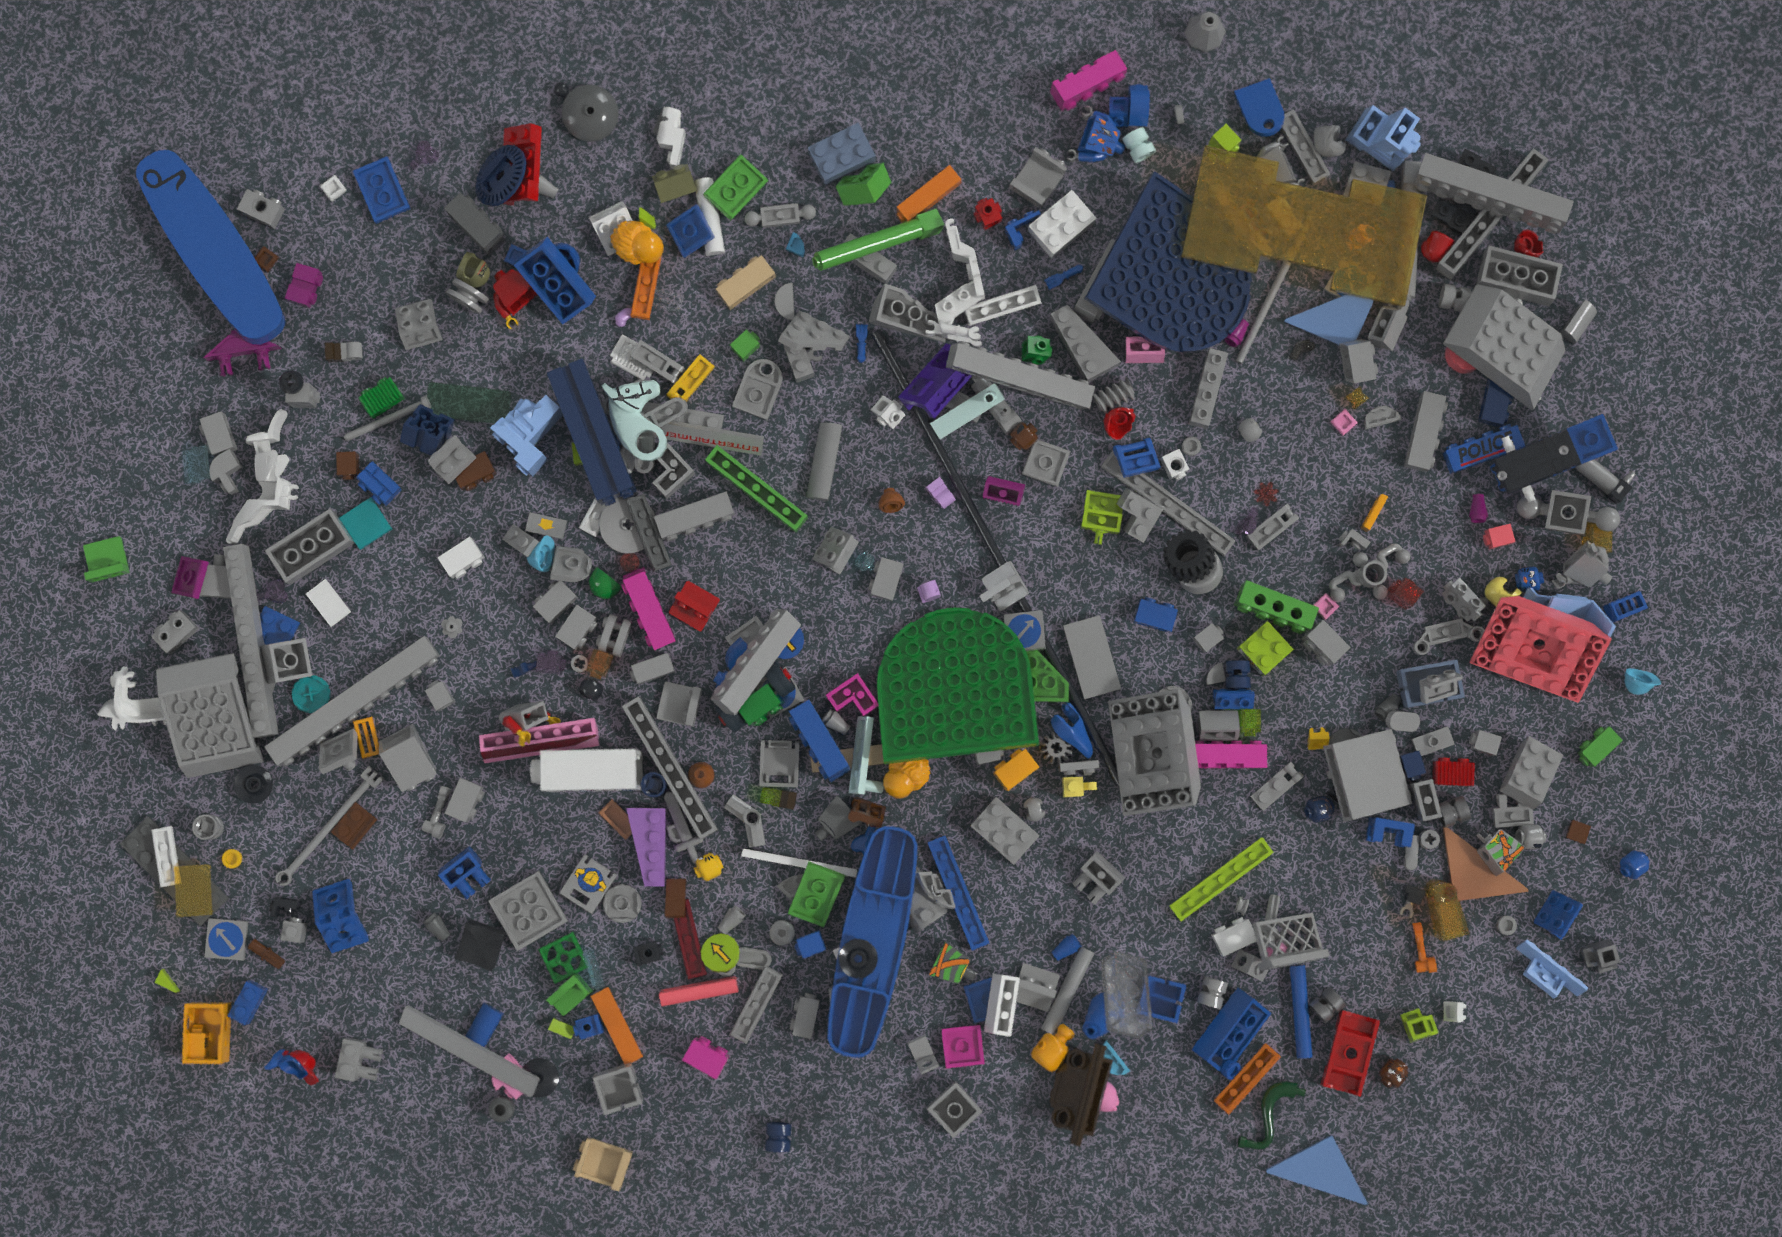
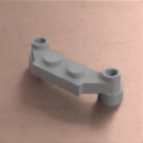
M1462 618L1424 627V633L1418 641L1414 643L1413 651L1417 655H1425L1429 652L1431 645L1465 637L1473 642H1479L1485 630L1480 626L1473 627L1463 622ZM1474 632L1478 634L1477 638L1474 637ZM1418 645L1422 646V651L1418 650Z

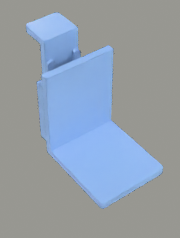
M1528 587L1523 597L1592 622L1609 637H1611L1615 629L1613 622L1594 600H1588L1587 597L1556 594L1555 596L1538 595L1530 587Z

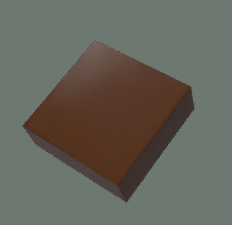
M265 246L254 257L259 267L266 272H269L279 259L276 254Z
M1571 820L1565 838L1586 844L1591 826Z

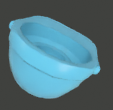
M548 535L544 536L529 557H527L528 563L540 572L549 571L553 564L555 551L553 539Z
M1629 668L1626 669L1624 674L1627 690L1635 695L1645 694L1654 686L1661 684L1660 679L1656 675L1647 671Z

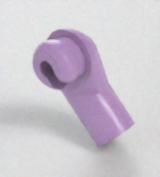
M625 308L615 316L617 326H625L626 320L632 318L630 316L632 308Z

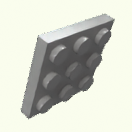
M540 871L488 901L517 951L568 922Z

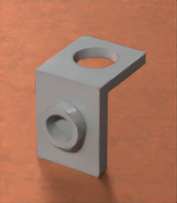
M1239 949L1231 966L1262 982L1268 970L1260 971L1258 963H1261L1262 959ZM1246 956L1247 961L1245 965L1240 966V958Z
M925 1034L907 1042L921 1074L939 1067ZM926 1062H932L930 1066L923 1067Z

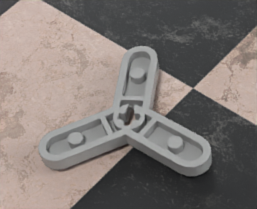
M607 397L603 401V409L610 415L609 398ZM676 397L646 414L640 412V414L648 421L662 428L683 416L687 412L688 405L684 399ZM645 431L639 435L636 443L639 451L647 454L655 451V433L653 431ZM634 456V465L638 472L643 474L649 473L654 468L655 460L652 462L641 461Z

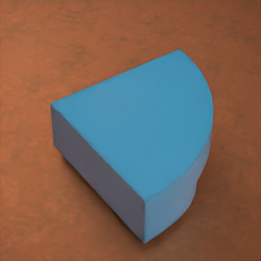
M793 232L786 251L804 257V243L799 235Z

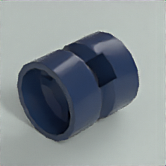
M1226 661L1225 671L1228 673L1226 689H1250L1251 677L1248 676V673L1251 672V661ZM1234 671H1242V675H1234Z
M657 772L647 773L641 780V789L649 797L658 798L662 796L668 787L663 775Z
M767 1122L766 1134L769 1138L765 1140V1151L790 1152L791 1140L788 1139V1136L791 1135V1123Z

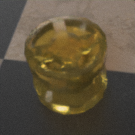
M1358 387L1347 395L1345 399L1352 403V408L1355 410L1367 401L1369 397L1363 394L1361 387Z

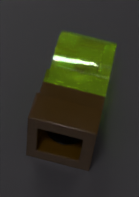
M762 787L759 803L794 810L797 793Z

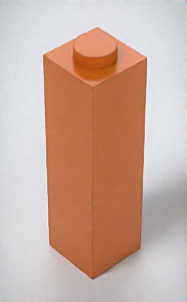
M950 165L899 204L896 208L898 212L896 216L902 223L915 219L917 215L925 213L959 186L962 179Z

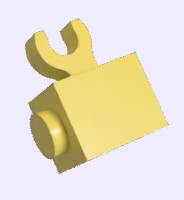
M1083 777L1062 778L1063 797L1084 796V790H1097V783H1083Z

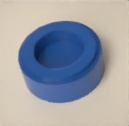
M1230 1059L1222 1066L1221 1073L1228 1080H1233L1241 1071V1065L1234 1059Z

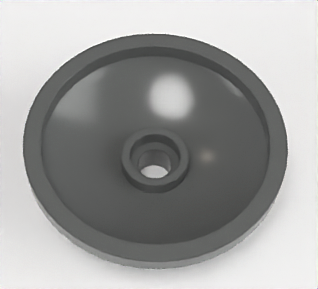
M579 86L572 90L563 102V123L569 133L579 140L586 142L602 140L612 133L618 121L619 112L614 97L600 86ZM592 108L594 113L588 114L587 109Z

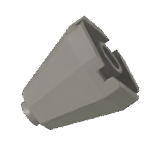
M1205 11L1190 18L1185 35L1192 48L1206 53L1220 47L1226 30L1217 14Z

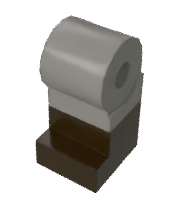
M326 342L325 359L329 363L363 359L362 343Z

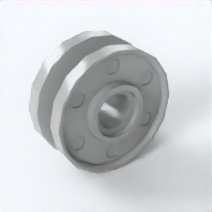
M454 278L452 283L458 288L457 291L447 289L445 293L459 304L480 314L482 309L476 304L477 301L487 304L489 299L472 286Z

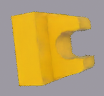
M1321 727L1320 732L1314 733V729L1310 728L1307 742L1308 750L1324 749L1323 746L1329 744V732H1326Z

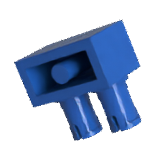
M470 846L442 866L438 872V876L450 890L457 887L465 899H468L469 895L472 896L476 892L465 880L469 875H472L481 887L491 880L480 868L482 860Z

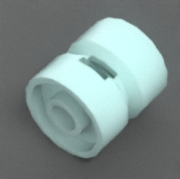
M1143 127L1130 132L1122 139L1126 148L1131 149L1130 155L1134 163L1141 162L1156 152L1152 142L1147 141L1148 135Z

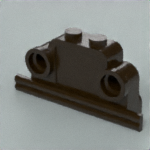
M1095 1043L1093 1054L1080 1049H1073L1068 1053L1067 1063H1062L1055 1073L1054 1087L1050 1092V1105L1054 1108L1051 1115L1053 1125L1060 1129L1072 1131L1069 1143L1080 1147L1083 1135H1094L1113 1059L1104 1057L1107 1046Z

